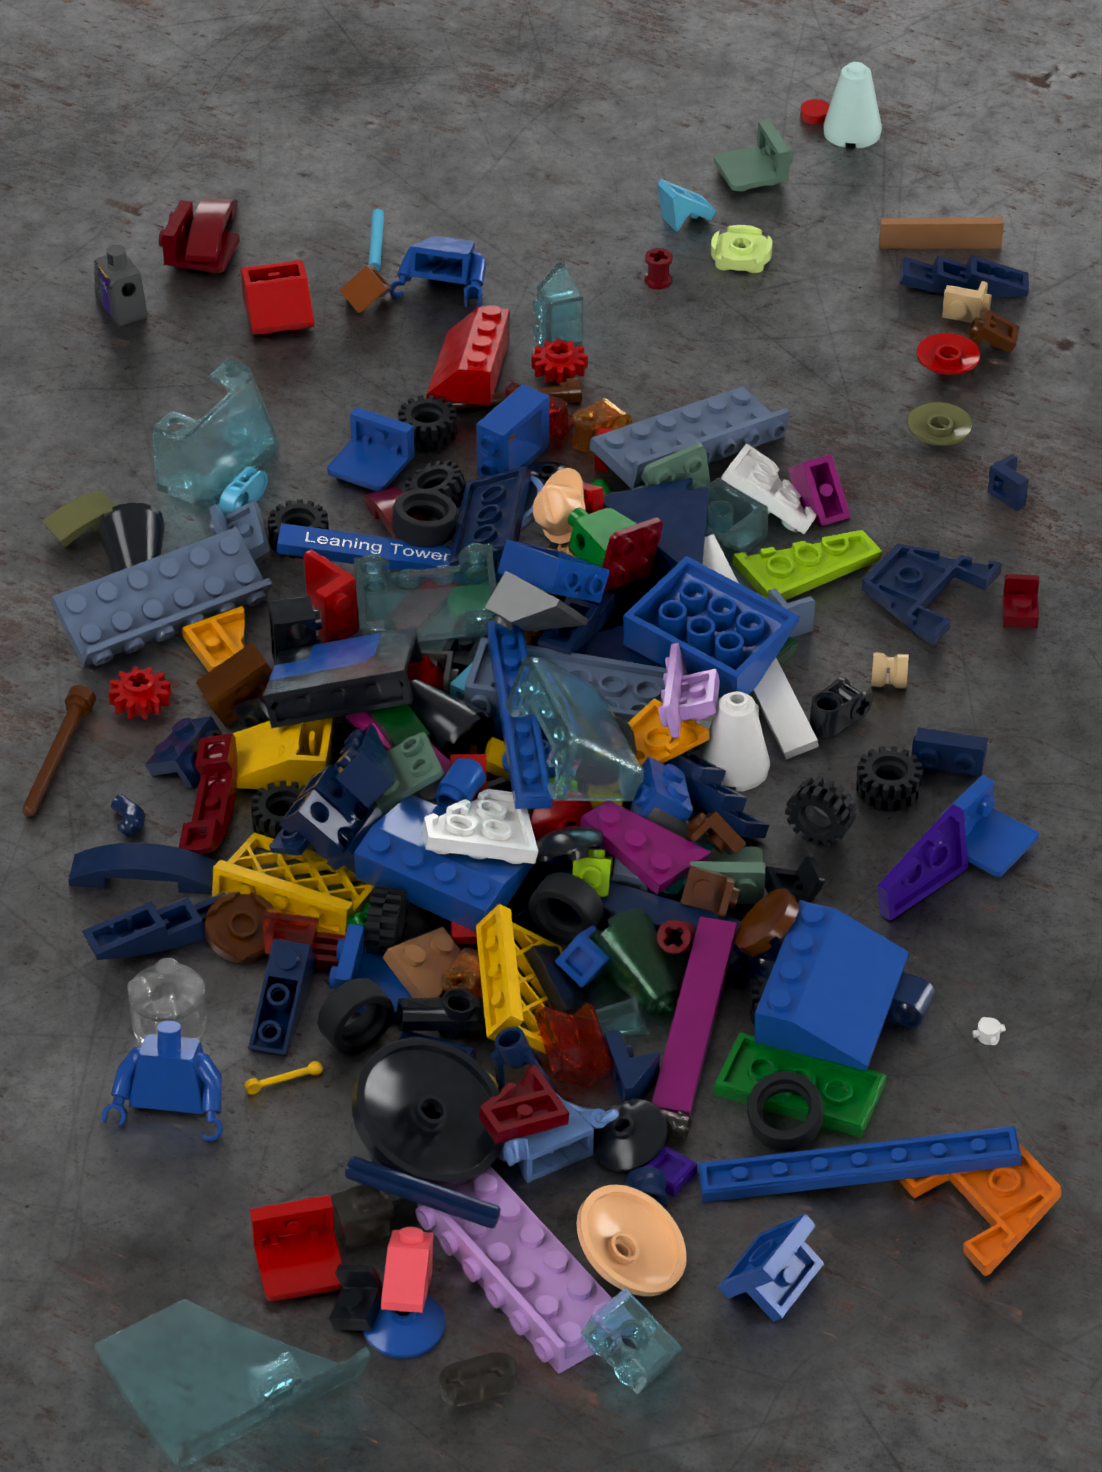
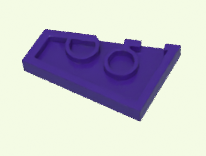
M952 804L877 885L881 916L891 921L968 869L964 809Z

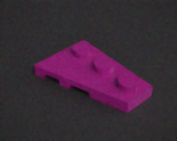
M610 800L589 811L581 819L580 826H590L602 830L604 842L601 845L656 895L687 876L690 861H709L711 855L710 851Z

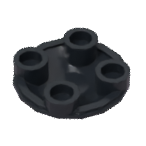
M566 826L548 832L536 840L538 848L536 862H546L560 855H566L567 860L570 861L583 859L589 855L588 848L598 846L604 842L603 832L601 829L590 826Z

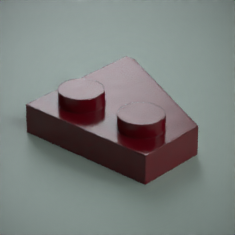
M535 1064L526 1069L525 1077L517 1084L510 1082L501 1089V1093L498 1096L491 1097L481 1105L479 1119L494 1142L499 1144L511 1139L568 1125L569 1111Z

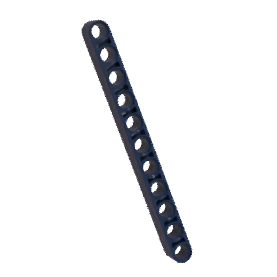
M560 867L557 868L554 871V873L561 872L572 874L573 869L568 867ZM610 881L608 896L600 897L604 912L602 920L596 929L663 950L658 944L657 933L661 925L668 920L690 922L696 930L700 917L737 922V930L741 921L728 917H718L716 913ZM551 898L556 907L564 914L581 919L576 910L569 904L559 899ZM673 929L672 933L675 937L671 940L672 944H683L680 937L684 931ZM775 936L769 942L772 945L771 949L758 956H747L734 942L728 971L756 980L761 976L766 980V973L772 971L785 936H782L780 939ZM691 951L685 954L677 953V955L689 958ZM903 972L885 1021L910 1028L919 1026L935 996L933 986L923 978Z

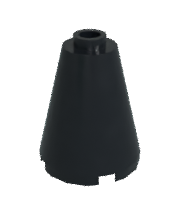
M131 502L112 507L113 513L106 517L103 513L99 517L97 523L98 537L114 573L161 555L165 523L163 515L159 510L157 514L151 510V506L148 504Z
M419 679L412 682L409 681L413 701L412 704L408 705L430 733V742L438 751L450 760L451 754H470V744H477V754L483 750L485 744L481 740L485 732L491 736L494 730V720L488 713Z

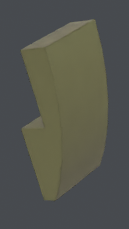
M97 489L68 502L47 516L42 522L65 548L89 528L96 533L99 517L103 513L105 517L113 513L112 507H115V504L101 489Z

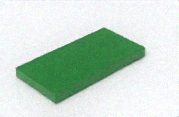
M739 1032L713 1085V1095L748 1105V1097L754 1085L763 1077L778 1071L796 1072L807 1077L818 1089L823 1105L822 1127L862 1138L886 1085L887 1074L870 1069L866 1071L754 1042L753 1035ZM782 1092L773 1095L762 1107L764 1110L801 1121H806L809 1111L806 1100L793 1092Z

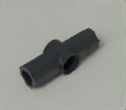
M458 988L446 991L442 998H398V1031H438L443 1037L450 1040H462L468 1037L471 1031H486L483 998H475L469 991Z

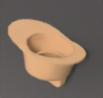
M565 468L551 475L534 499L532 506L534 519L542 527L545 536L551 542L558 544L568 543L573 527L568 524L570 513L578 507L586 511L582 477L575 469Z

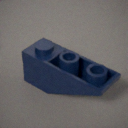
M371 723L363 731L358 727L345 740L344 744L346 746L340 752L342 756L337 761L340 766L336 775V779L367 808L393 784L396 776L395 768L375 726Z
M273 939L249 1042V1050L287 1056L310 993L316 967L317 956L310 945Z

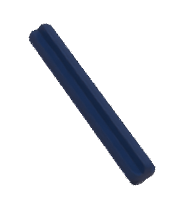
M353 1156L346 1166L345 1176L349 1180L490 1229L495 1228L500 1218L501 1208L498 1205Z

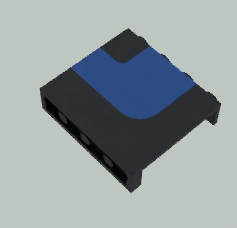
M416 626L279 651L263 695L271 728L412 704L413 696L407 669L409 663L423 661Z

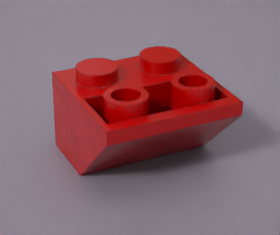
M303 260L241 267L242 297L253 335L270 334L284 330H300L315 326L308 277Z

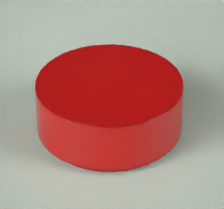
M810 99L803 102L800 111L801 119L810 124L824 123L829 104L820 99Z

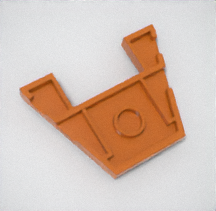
M1020 1142L1019 1147L1022 1156V1165L898 1180L914 1199L949 1180L992 1226L963 1243V1253L985 1277L992 1273L1061 1198V1186Z

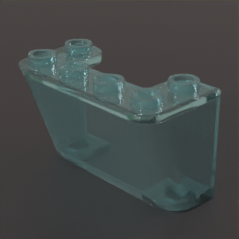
M229 358L209 375L210 381L226 386L227 395L199 421L171 410L152 427L157 490L204 509H210L215 504L219 505L225 488L245 468L254 467L257 469L280 446L276 431L251 369L247 365ZM178 423L184 425L180 430L167 429V426L170 424Z
M472 543L467 545L459 552V566L440 565L431 569H404L393 573L390 571L388 560L380 555L368 554L364 557L354 558L361 636L415 626L419 642L487 635V621L493 620L496 614L485 608L497 587L492 544Z

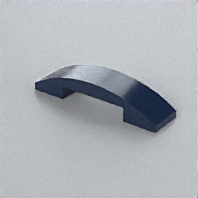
M118 843L103 845L74 855L68 883L69 886L105 888L108 878L178 882V892L212 894L213 866L217 861L189 850L160 844Z

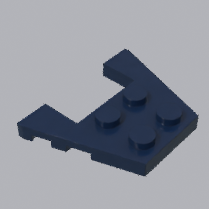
M897 543L862 580V591L928 644L934 646L950 629V618L926 609V607L953 578H958L986 590L1001 574L1002 563L989 560L988 565L973 563V557L960 555L957 559L940 557V551Z

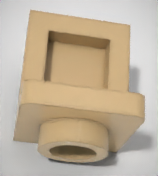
M982 281L978 291L947 285L944 292L942 317L969 323L975 318L980 319L983 312L987 309L989 310L991 306L992 295L987 294L988 282Z

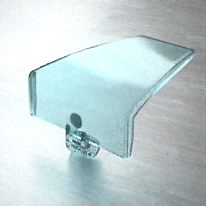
M185 1299L96 1342L94 1345L97 1356L121 1395L153 1442L176 1471L361 1376L371 1357L367 1347H364L346 1361L337 1363L270 1338Z

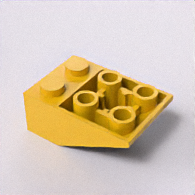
M334 717L271 728L270 721L233 733L236 737L237 747L236 788L260 789L263 787L265 790H268V784L274 783L275 787L280 786V781H286V786H291L292 781L297 782L300 789L303 785L307 784L312 776L328 765H332L335 750Z

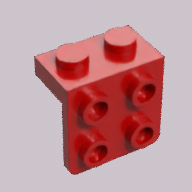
M313 550L304 553L307 596H310L312 606L320 611L322 630L318 631L322 643L348 639L359 631L356 578L351 573L342 570L330 562L326 557L319 555Z
M330 1195L308 1197L302 1200L269 1204L249 1209L253 1247L264 1295L268 1301L274 1302L342 1289L335 1273L338 1265H342L335 1237L333 1205Z

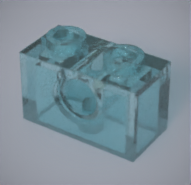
M626 1288L593 1314L581 1332L588 1347L595 1354L602 1356L612 1366L617 1378L624 1385L630 1386L637 1394L642 1392L672 1366L683 1350L676 1340ZM622 1338L632 1341L636 1348L626 1346Z

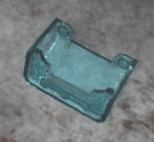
M525 657L520 665L506 707L511 717L536 715L552 747L547 760L548 766L555 767L556 771L555 783L549 782L547 787L552 799L633 801L638 786L643 782V768L638 764L634 753L606 703L604 695L596 686L544 657Z

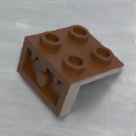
M250 643L198 679L196 684L209 706L224 726L227 727L239 719V716L234 711L238 703L256 698L264 701L263 695L272 669L254 643Z

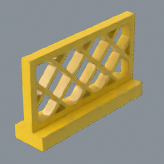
M255 832L228 861L219 860L213 866L212 897L224 892L226 894L230 892H240V894L250 895V893L257 894L272 904L279 919L323 933L346 935L347 920L350 916L362 911L364 904L369 903L372 890L375 889L370 884L354 887L351 882L361 880L357 879L355 874L346 866H342L335 871L327 864L328 860L322 858L317 852L305 849L298 856L272 852L254 855L253 850L256 847L271 851L269 845L274 840ZM296 859L304 863L287 865L285 861ZM277 862L279 867L262 870L260 865ZM330 870L336 873L320 876L318 871ZM310 873L312 877L295 880L294 875ZM343 884L345 888L329 891L326 886Z
M498 904L476 925L487 1038L495 1041L496 1036L502 1030L509 1027H519L523 1030L532 1048L568 1065L575 1059L570 1017L557 1016L525 957V953L532 946H557L561 954L562 948L513 923L511 909ZM514 938H515V940L519 943V945L522 947L521 950H520V949L518 948V946L515 944ZM517 966L520 968V970L524 973L526 977L523 978V976L519 973ZM529 982L534 986V988L537 990V992L541 995V997H542L541 999L536 995V993H535V992L533 991V989L530 987V985L528 984ZM521 995L524 997V999L528 1002L529 1005L526 1006V1004L521 999ZM547 1003V1005L556 1015L557 1020L553 1017V1015L550 1013V1011L544 1004ZM532 1010H534V1012L538 1015V1017L544 1023L545 1027H543L540 1024V1022L536 1019V1017L531 1012ZM524 1021L530 1031L521 1027L520 1024ZM550 1031L560 1045L556 1044L547 1032Z

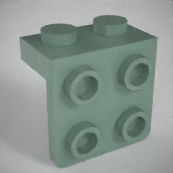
M770 119L758 121L757 146L717 153L714 155V163L731 190L746 191L750 188L766 185L773 186L777 183L789 181L790 164L793 163V152L791 147L787 146L783 141L780 130H776Z
M696 443L648 464L644 468L645 484L636 487L641 488L692 478L693 485L687 489L697 490L701 487H707L709 489V496L712 495L706 448L701 443Z
M424 732L406 738L401 744L387 751L395 768L396 776L393 784L373 802L375 807L380 809L384 815L393 809L399 801L435 782L444 775V770L434 748Z
M742 847L736 854L728 855L726 852L720 854L713 848L709 861H690L692 866L733 876L734 887L739 888L736 904H756L764 897L765 862H763V851L759 847Z

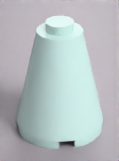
M852 62L842 68L823 124L825 138L837 146L846 147V143H856L855 148H863L876 143L881 135L882 124L871 70L861 62Z

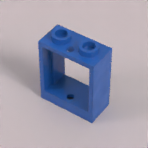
M522 384L476 424L477 476L483 478L519 467L529 466L549 448V395ZM515 433V439L508 444V438Z
M506 539L497 573L502 575L505 571H508L551 594L601 603L610 572L609 569L555 549Z

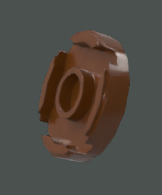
M777 889L767 894L753 906L740 923L735 935V944L747 956H758L767 952L772 947L769 942L775 936L779 939L782 936L784 937L795 922L799 912V903L796 902L798 899L787 889Z
M230 892L219 897L210 906L204 924L205 937L212 950L225 960L236 963H253L270 953L273 939L278 938L280 923L279 916L272 904L260 895Z

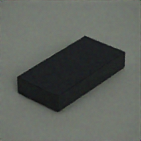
M532 946L525 953L531 968L558 1017H583L591 1009L578 984L555 963V960L561 955L557 946Z

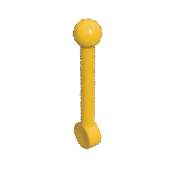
M312 1061L308 1067L266 1079H248L244 1087L248 1094H256L263 1087L308 1074L318 1076L322 1073L323 1066L318 1061Z

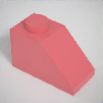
M416 1227L393 1230L387 1249L381 1310L423 1312L432 1280L434 1233L423 1232V1230Z

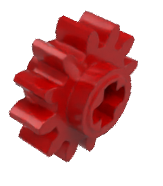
M558 338L554 342L544 341V348L539 346L534 348V354L531 355V368L535 369L536 377L545 375L546 383L554 381L560 385V382H565L566 378H573L575 375L585 376V369L588 368V354L584 353V346L574 348L573 340L566 342Z
M135 666L132 668V672L128 674L120 671V680H110V690L108 691L109 703L115 706L116 714L127 711V716L130 720L135 716H141L142 719L147 720L148 714L152 712L160 715L161 706H170L171 684L170 681L165 680L164 672L153 675L152 667L139 670Z

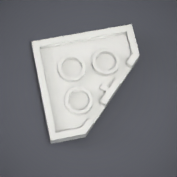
M746 443L721 479L726 482V486L732 492L738 495L744 494L752 499L754 505L762 512L767 514L773 513L782 519L781 523L787 529L805 534L816 518V513L811 507L806 506L803 508L800 505L799 499L801 495L789 480L784 479L783 482L780 480L778 475L780 469L771 459Z
M486 789L479 792L478 798L472 802L464 799L448 806L446 813L441 816L433 813L424 817L421 831L425 850H431L442 855L449 853L463 854L474 859H501L511 864H521L522 862L535 864L538 848L528 810L515 809L512 792Z

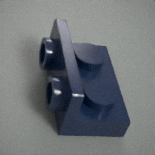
M918 727L916 736L913 738L911 755L914 754L918 757L917 762H921L922 768L981 777L988 738Z

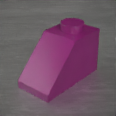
M832 454L788 468L792 484L801 495L799 499L801 505L804 508L806 506L811 507L817 516L814 521L819 527L851 518Z

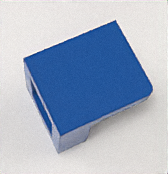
M593 925L578 934L555 960V963L581 988L596 979L602 973L601 968L610 959L591 940L598 932Z

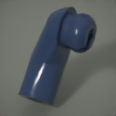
M118 794L111 803V808L124 818L117 828L124 835L132 838L138 829L141 830L143 828L145 813L140 806L123 794Z

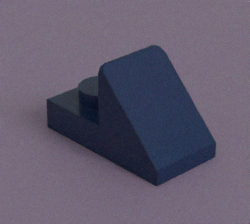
M620 1030L604 1033V1060L619 1102L629 1099L643 1100L658 1080L660 1054L651 1053L634 1057L631 1044L625 1045Z

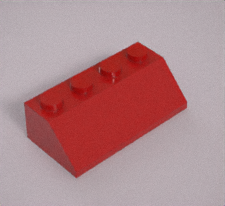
M493 305L477 307L447 331L426 399H429V395H435V400L443 397L445 402L491 405L509 345L510 309H501Z

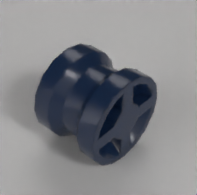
M647 1166L634 1169L628 1174L626 1178L627 1186L646 1193L665 1209L667 1208L666 1176L661 1170Z

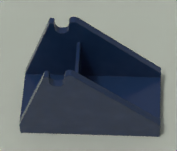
M687 478L604 496L605 508H612L637 524L656 517L663 521L661 540L657 545L653 569L649 576L634 581L636 584L653 588L686 556L703 564L709 489L707 487L689 490L687 488L693 485V479Z

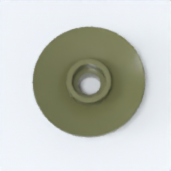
M944 402L920 405L910 412L907 419L908 430L915 438L928 444L940 446L952 445L965 440L970 435L973 424L970 415L965 410Z

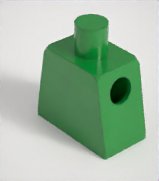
M578 507L568 517V524L573 527L569 541L570 550L578 558L602 567L610 536L616 531L636 525L637 523L612 508H605L589 514L581 507Z

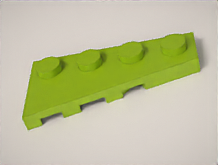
M863 530L822 537V542L814 544L806 543V541L792 543V548L777 551L773 546L760 549V554L747 556L745 552L733 554L732 564L761 596L768 599L769 590L776 588L781 596L787 600L880 561L882 550Z

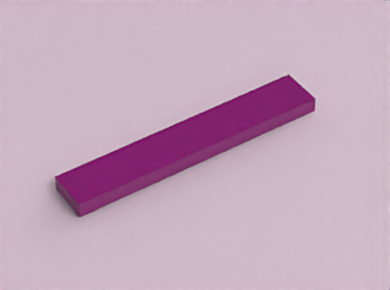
M705 917L699 918L652 1103L660 1109L664 1116L690 1120L735 942L737 922Z

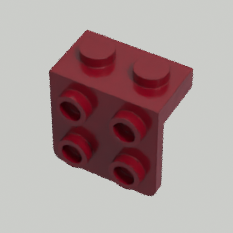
M180 200L175 211H171L165 229L162 228L159 234V246L163 247L164 265L175 266L181 269L202 270L209 273L225 271L240 242L239 234L223 231L221 236L222 248L217 262L186 261V248L193 221L192 201Z
M656 517L616 531L610 536L602 567L610 570L604 592L650 575L653 569L657 545L661 540L663 521Z

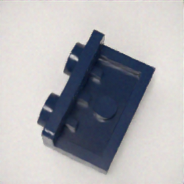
M212 716L197 719H181L174 724L172 733L167 739L154 748V754L145 766L152 776L178 772L187 787H194L201 776L195 768L200 738L223 734Z

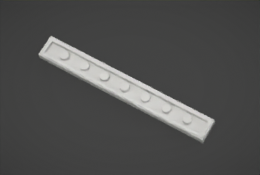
M712 534L705 537L703 565L738 583L715 535ZM775 658L752 692L787 760L817 748L819 744L777 658Z

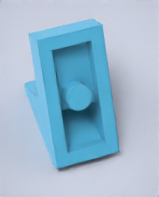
M660 179L658 182L662 218L675 231L681 228L688 216L694 219H698L700 216L711 221L717 212L702 195L663 179Z

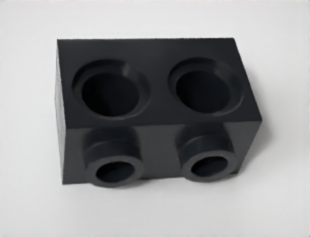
M310 596L268 602L271 653L274 664L279 651L322 643L321 636H316V630H322L319 609L313 610Z

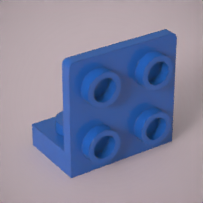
M982 775L953 804L964 809L968 862L996 877H1001L1039 839V832L994 809L995 798L993 797L995 781ZM948 807V808L941 814V816H942L950 807Z

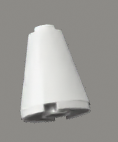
M743 692L727 693L719 700L717 714H714L709 728L710 740L704 742L699 757L725 770L722 785L736 787V792L756 788L766 780L770 759L755 701L751 696Z

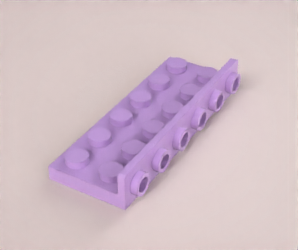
M491 1166L475 1180L449 1189L498 1205L501 1208V1214L495 1228L490 1229L418 1204L415 1212L421 1226L425 1230L430 1229L436 1235L444 1252L449 1256L453 1255L460 1262L467 1278L472 1282L476 1281L484 1289L491 1305L496 1309L500 1308L508 1316L515 1332L518 1335L524 1334L532 1343L538 1358L544 1363L548 1362L558 1374L633 1332V1320Z

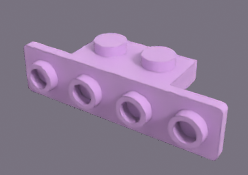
M679 643L671 644L670 657L665 658L667 673L663 674L665 689L661 690L663 705L659 706L662 726H669L672 738L680 737L681 721L689 719L700 721L710 717L712 714H717L720 685L717 669L687 675Z

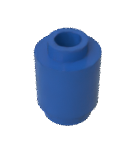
M470 758L456 759L437 786L436 801L447 810L448 806L464 799L472 802L486 781L482 766Z

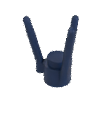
M509 1027L502 1030L495 1038L494 1043L497 1050L490 1054L495 1066V1076L499 1092L501 1093V1089L505 1087L503 1064L517 1069L528 1063L529 1066L536 1064L552 1089L560 1096L541 1068L542 1061L529 1045L523 1030L519 1027Z

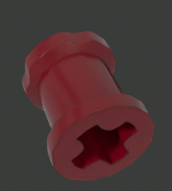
M655 248L647 251L645 254L648 272L645 275L644 282L649 288L660 290L672 284L669 265L672 263L673 255L670 251L663 248Z
M668 920L658 930V944L665 952L671 954L688 953L692 949L696 929L687 921ZM673 929L684 931L680 937L683 944H672L671 940L675 937L672 933Z

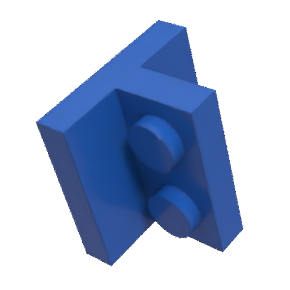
M803 1214L759 1233L717 1287L728 1299L747 1292L772 1321L783 1318L824 1264L805 1242V1239L816 1225L806 1214Z

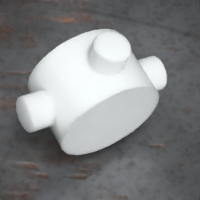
M982 1017L978 1023V1029L973 1030L972 1035L983 1044L996 1045L1000 1039V1033L1005 1032L1006 1028L1004 1024L1001 1025L994 1018Z

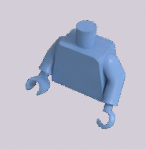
M557 1094L569 1111L568 1125L504 1142L498 1157L502 1161L508 1162V1166H513L517 1163L527 1183L592 1156L594 1129L603 1128L607 1123L617 1119L619 1111L616 1109L605 1111L600 1108L586 1109L565 1101Z

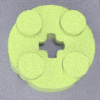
M749 225L727 227V232L719 235V231L716 232L711 239V256L715 260V267L723 271L731 269L760 273L763 271L764 265L772 257L771 237L769 235L768 238L764 237L761 229Z

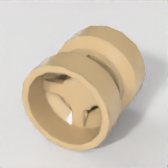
M873 652L871 687H883L885 684H891L895 688L906 689L909 654H897L895 657H888L885 653ZM887 668H890V673H886Z

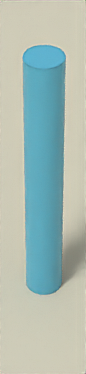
M375 209L372 212L368 264L373 265L377 271H380L384 226V212L381 209Z

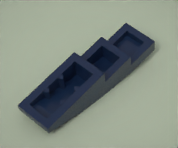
M972 255L967 264L937 256L933 265L904 256L899 266V284L929 292L944 294L947 285L978 291L983 281L988 282L987 294H991L992 298L1027 296L1029 293L1028 272Z
M628 584L604 592L601 603L567 597L564 603L588 619L586 625L546 629L538 640V646L568 655L574 653L584 646L614 614L622 602V591Z
M688 751L663 763L664 765L672 764L684 773L690 799L707 814L716 811L742 837H766L769 824L743 811L747 797L722 785L725 770Z
M221 893L196 905H193L189 897H186L156 910L151 901L82 930L83 936L97 960L135 957L171 950L206 940L204 924L208 910L219 897L226 895V893Z

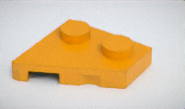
M243 606L182 627L184 640L208 672L245 647V612Z

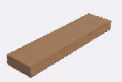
M1003 217L880 218L879 249H1001L1004 221Z

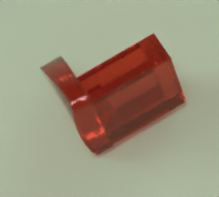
M267 909L264 912L263 920L265 953L270 954L273 939L308 944L314 949L319 930L318 918L285 914L280 910Z

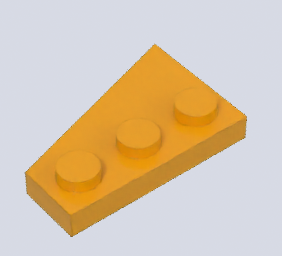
M654 698L628 722L634 734L637 751L636 762L633 767L620 779L602 784L612 790L628 782L632 771L637 766H642L648 756L663 764L710 740L709 729L691 719L681 721L680 737L672 738L669 726L663 727L660 720L659 706L663 705V703ZM610 739L591 758H603L612 755L621 748L622 744Z

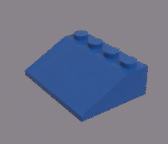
M686 556L623 615V645L666 668L665 658L670 657L671 644L679 643L688 675L717 669L720 680L718 697L721 698L725 694L735 691L749 695L757 687L799 622L800 616Z
M415 795L404 798L370 828L355 850L356 878L374 887L404 889L408 893V902L476 932V925L498 904L507 907L534 864L523 862L521 864H511L501 859H474L463 854L449 853L442 855L431 850H425L421 831L424 817L433 813L441 816L446 813V809Z
M800 900L796 920L784 938L755 1011L754 1042L867 1071L907 963L909 951L835 908Z

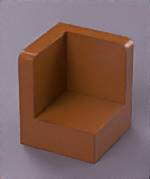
M366 265L339 291L355 310L361 313L376 299L384 297L393 288L373 265Z

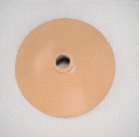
M624 1185L603 1186L596 1189L584 1200L577 1215V1234L587 1260L601 1277L613 1286L639 1296L660 1295L667 1292L680 1280L686 1266L685 1242L676 1222L661 1204L646 1193Z

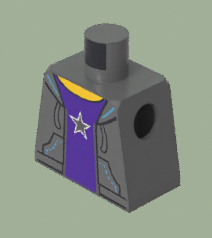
M121 245L108 247L107 255L99 257L94 261L95 296L118 326L148 318L140 271L126 255L125 247Z

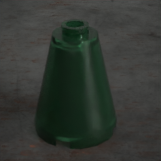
M639 908L626 910L607 920L610 925L609 928L602 933L596 929L589 937L610 958L599 971L649 1015L658 1014L663 1016L668 1014L676 1007L680 992L664 950L658 944L657 931L652 918Z

